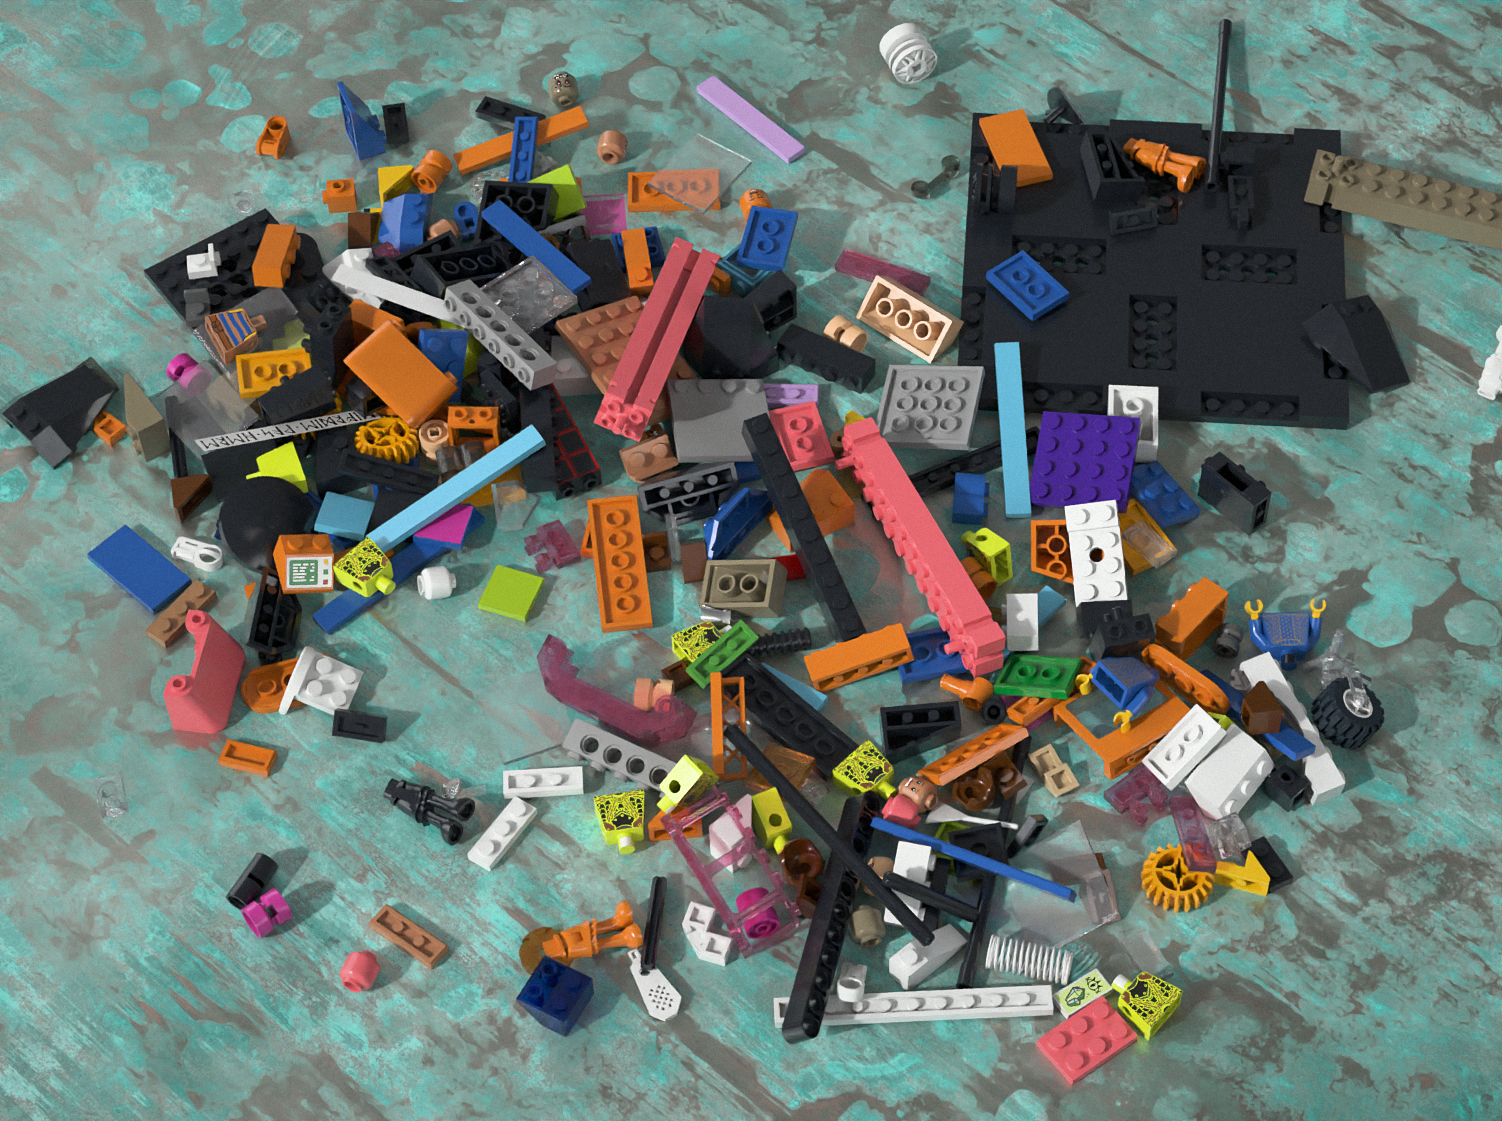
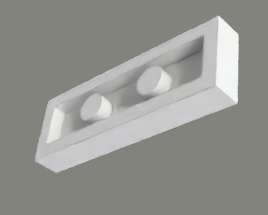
M582 766L503 771L504 799H512L515 796L518 798L584 794Z
M515 796L468 852V859L491 871L537 815V808Z

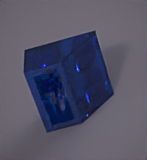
M544 955L517 996L516 1001L542 1026L567 1037L594 995L593 980L591 977Z

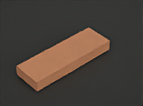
M385 904L369 922L371 929L431 970L449 952L448 945L388 904Z

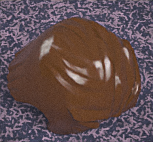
M980 766L977 769L969 770L957 777L956 782L953 784L952 798L959 802V804H962L967 810L983 811L991 806L995 800L996 786L992 773L987 767Z
M796 838L789 841L781 852L782 876L793 887L798 888L800 874L805 873L816 880L824 871L826 861L813 842L807 838Z

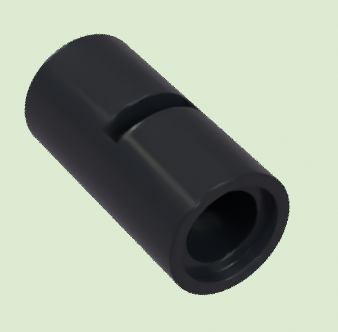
M256 853L226 895L228 902L241 910L251 902L256 901L278 870L277 863L263 853Z

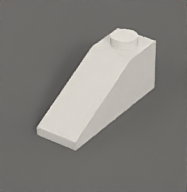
M951 924L933 931L935 939L929 946L923 947L917 940H914L889 959V975L906 992L912 990L967 946L968 941Z

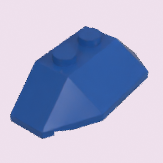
M409 192L383 203L378 240L394 257L425 242L427 237L426 229L429 227L433 193Z
M743 488L733 495L728 502H724L713 518H709L705 522L703 531L707 560H726L773 509V502L767 490Z

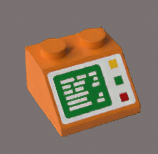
M280 535L273 552V557L283 594L331 593L333 591L334 552L329 535Z

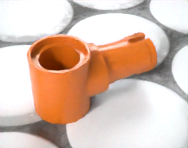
M945 673L940 681V689L960 696L963 704L975 712H981L982 705L989 700L994 692L992 683L981 677H976L973 681H964Z

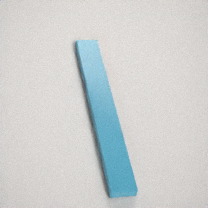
M1019 342L995 343L1006 518L1031 517Z
M530 425L367 534L366 537H369L384 554L545 446L544 439L534 426Z

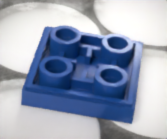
M646 227L644 230L651 268L661 267L664 265L666 258L657 227ZM621 233L611 234L612 245L623 274L627 273Z

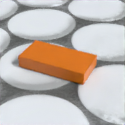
M227 739L218 762L221 766L269 777L278 754L277 750Z

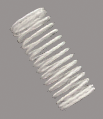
M994 934L991 936L986 958V969H991L994 964L995 971L1000 966V971L1003 972L1006 967L1007 973H1010L1012 969V973L1015 975L1018 970L1019 976L1023 974L1025 969V977H1028L1031 971L1032 979L1037 972L1038 980L1041 979L1043 974L1044 981L1047 980L1049 975L1050 983L1053 982L1055 977L1056 984L1059 983L1060 979L1062 985L1066 986L1068 984L1073 951H1065L1059 973L1062 949H1059L1053 971L1056 950L1054 947L1046 973L1050 947L1047 946L1040 971L1043 945L1040 946L1035 969L1037 943L1034 945L1028 968L1031 942L1028 943L1022 966L1025 941H1023L1015 968L1019 940H1016L1009 966L1013 939H1010L1003 965L1007 938L1004 937L997 963L1001 936Z

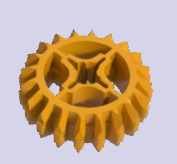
M392 415L387 418L383 416V418L375 419L372 422L366 421L365 426H360L359 431L355 433L353 444L357 452L399 464H407L409 459L415 458V453L419 452L420 440L418 430L411 428L402 418H395Z
M1180 842L1177 844V848H1173L1170 843L1166 845V850L1159 846L1156 849V853L1151 852L1148 855V860H1145L1143 863V871H1141L1142 888L1147 890V899L1154 898L1153 903L1155 906L1161 903L1164 904V911L1169 907L1174 908L1175 914L1179 911V908H1183L1186 913L1190 910V906L1197 910L1200 903L1205 904L1208 900V896L1213 892V885L1215 883L1213 866L1209 865L1208 857L1201 858V850L1193 852L1191 845L1187 849L1182 848ZM1176 872H1178V878H1180L1179 884L1177 883Z

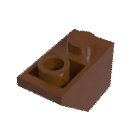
M1259 681L1243 698L1240 721L1249 735L1277 733L1280 730L1281 721L1284 720L1283 707L1278 704L1274 693L1270 691L1266 683Z

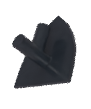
M1059 86L1049 89L1047 101L1050 109L1046 110V117L1043 118L1047 126L1052 124L1058 117L1073 124L1085 123Z

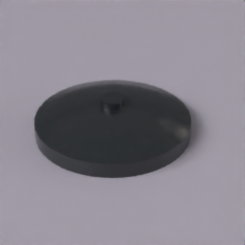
M257 476L241 482L227 495L219 513V532L226 550L240 565L259 574L264 566L277 571L273 552L280 535L318 534V531L314 530L317 515L308 497L297 486L278 477Z

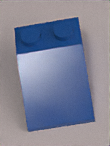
M342 81L337 82L345 130L359 161L384 154V144L387 143L384 130H379L380 124L377 115H372L369 107Z

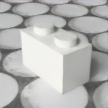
M1038 593L1007 594V604H1002V620H1007V625H1002V631L1006 636L1007 650H1039Z

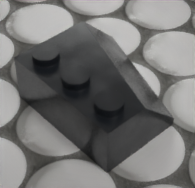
M485 180L473 245L493 243L494 241L507 239L482 218L481 212L498 200H501L535 231L546 230L556 216L559 198L553 185Z

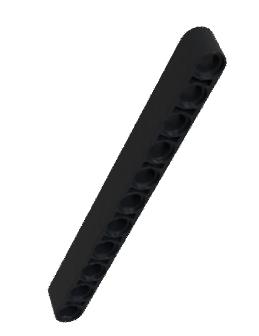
M872 790L846 799L837 829L841 837L865 862L874 828L870 825L873 818L878 817L880 810V800L878 795ZM831 850L782 1024V1035L789 1044L807 1041L817 1037L819 1034L860 884V879L833 850Z

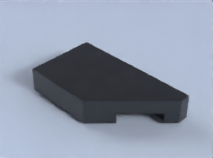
M1043 814L1030 815L1006 849L1008 859L1013 860L1016 858L1024 845L1029 847L1034 843L1049 819Z

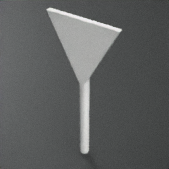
M939 800L930 811L926 820V824L956 820L981 824L1001 822L1002 827L1019 829L1018 824L967 816Z

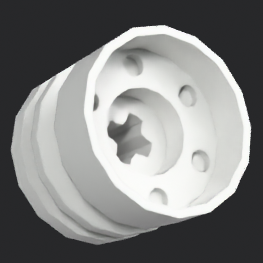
M914 23L897 25L889 30L880 42V52L898 82L903 84L920 82L928 77L936 67L937 55L921 28Z

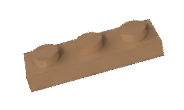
M196 579L146 629L147 636L167 648L186 629L185 620L188 610L203 611L217 597L216 591Z

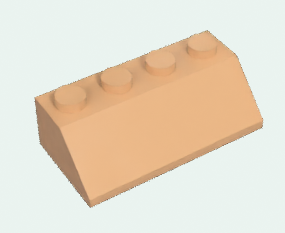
M876 275L856 315L857 319L929 363L936 361L954 343L964 323L889 276Z

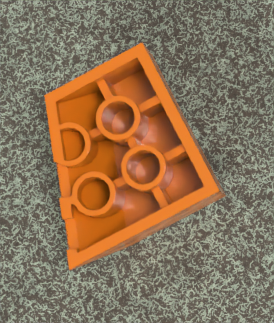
M815 469L800 483L823 537L855 522V504L829 470ZM774 507L765 516V520L791 554L795 551Z
M1031 520V571L1073 584L1074 577L1066 520ZM1094 549L1090 554V559L1093 562H1100L1104 558V551L1101 549Z

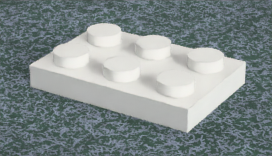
M1196 704L1147 754L1142 762L1172 791L1201 762L1209 751L1221 741L1227 732Z

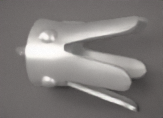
M702 605L705 609L701 610L702 614H704L701 616V619L703 621H710L718 630L730 625V621L738 622V619H730L731 610H718Z

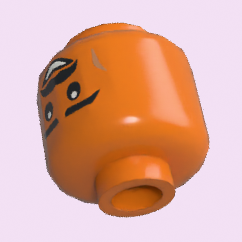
M761 189L747 190L739 201L741 211L747 221L752 206L772 208L767 193Z

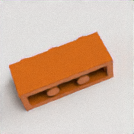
M267 225L252 266L255 286L283 288L286 278L290 277V266L295 263L296 249H300L301 238L300 235H297L296 225Z

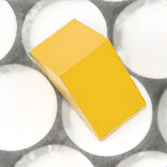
M412 165L378 168L379 194L382 208L384 202L401 196L414 185L410 177L414 171Z

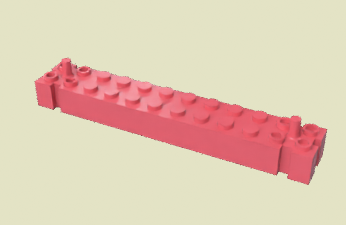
M870 417L844 426V437H842L844 451L841 454L842 459L835 461V467L837 470L846 467L850 468L853 481L862 488L865 501L871 503L875 518L881 520L887 538L893 540L897 555L899 557L902 556L905 560L906 569L910 575L915 577L918 590L927 597L928 606L939 617V624L942 630L948 632L951 643L944 645L946 654L949 655L957 651L963 654L961 656L962 663L967 670L970 669L974 678L1002 668L1004 655L1001 650L1005 649L1006 636L998 623L992 620V613L885 438H881L880 430L873 418Z

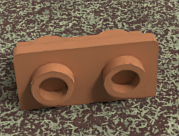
M664 432L619 450L627 476L634 482H646L651 479L652 475L668 473L674 469V466L679 465L678 459L673 455L667 434Z

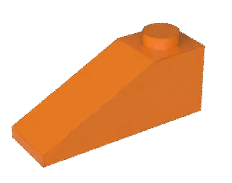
M644 228L621 231L630 293L632 296L636 295L637 297L650 296L654 284Z

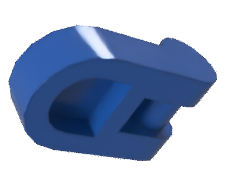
M461 202L454 207V218L460 230L462 241L468 240L469 237L475 236L479 214L477 208L471 202ZM474 224L472 227H466V225Z

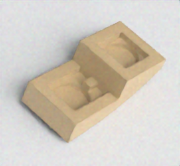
M1051 744L1028 755L1027 760L1055 798L1079 787V783L1067 763L1062 764Z

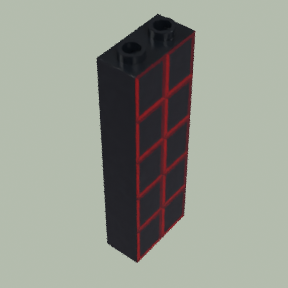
M512 376L507 378L504 387L516 398L521 428L519 432H521L518 378ZM550 383L549 388H554L555 402L550 404L551 407L556 409L557 419L556 422H552V427L557 426L558 441H554V446H559L560 461H555V466L560 465L561 480L557 481V491L551 492L556 501L587 489H593L602 484L598 463L553 383Z

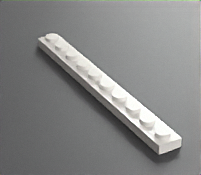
M1051 985L867 993L864 994L863 999L859 1002H846L839 999L836 995H829L821 1026L1053 1015ZM790 997L773 998L775 1028H782Z

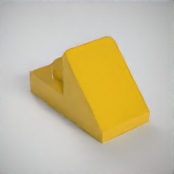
M1250 850L1248 851L1245 867L1238 866L1233 862H1217L1214 884L1258 895H1267L1270 877Z

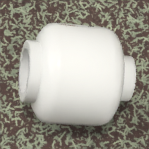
M445 566L423 569L421 575L417 577L419 593L424 595L427 600L450 597L452 588H456L454 573H450Z

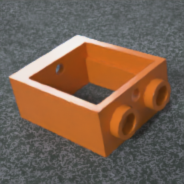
M356 298L349 306L352 313L355 348L388 319L392 322L396 319L405 328L403 319Z
M449 407L447 429L453 462H476L503 444L498 407ZM459 428L493 429L494 437H460Z

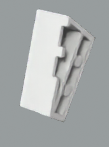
M899 841L893 872L931 887V882L928 879L930 871H934L936 855H934L932 848L929 846ZM892 889L923 922L926 909L922 908L923 902ZM886 908L883 922L886 925L905 928Z

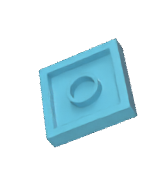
M327 492L316 519L314 530L362 542L365 538L375 503Z

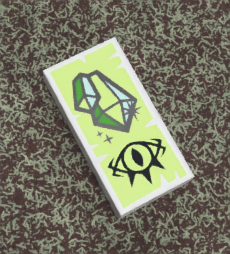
M1096 968L1053 994L1052 1000L1063 1016L1068 1019L1099 997L1103 996L1105 998L1112 994L1113 988Z

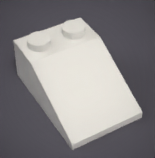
M552 336L551 357L558 363L553 384L559 395L602 394L561 336Z
M1109 385L1107 416L1137 417L1142 421L1135 462L1149 463L1156 461L1158 448V387Z

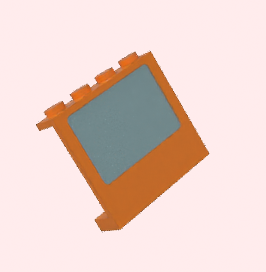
M1161 680L1154 684V694L1136 717L1132 716L1129 719L1131 727L1126 733L1121 732V725L1124 722L1119 723L1117 727L1114 726L1115 714L1119 712L1125 713L1126 709L1120 710L1095 684L1092 685L1093 688L1089 694L1082 695L1079 692L1053 707L1055 725L1060 727L1067 723L1104 760V774L1110 780L1143 763L1142 760L1191 710Z

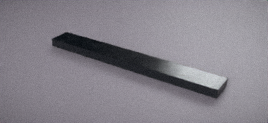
M1037 426L1025 430L1027 456L1036 453L1040 432ZM1001 440L908 477L920 497L923 498L955 484L956 472L987 473L1002 467ZM861 494V501L871 517H874L871 503H867L863 494Z

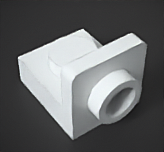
M213 243L208 244L209 253L187 256L189 279L218 276L217 266L221 265L219 251L215 252Z

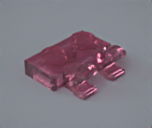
M559 519L537 527L536 535L524 538V542L527 545L524 549L528 556L538 553L542 547H545L547 550L546 553L535 556L537 562L535 568L539 574L547 572L554 564L559 570L581 561L580 552Z
M1144 764L1104 791L1103 798L1121 815L1128 811L1134 822L1139 826L1148 820L1145 816L1148 813V809L1140 803L1141 800L1148 797L1158 811L1168 806L1165 802L1168 795L1159 788L1161 787V781Z

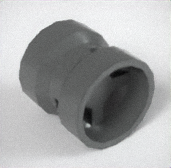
M1232 623L1221 624L1217 632L1218 638L1213 646L1214 653L1226 659L1237 657L1240 649L1239 643L1242 642L1244 635L1243 629Z

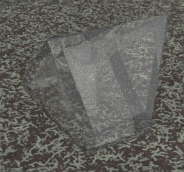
M517 480L492 483L491 489L498 532L522 530L542 499V496L537 493H528L527 487Z

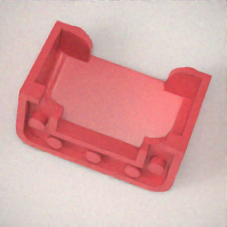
M188 610L185 625L187 630L194 635L196 642L194 647L196 654L190 676L176 675L168 680L163 697L174 730L217 734L222 732L228 724L246 656L243 647L208 613L199 610Z

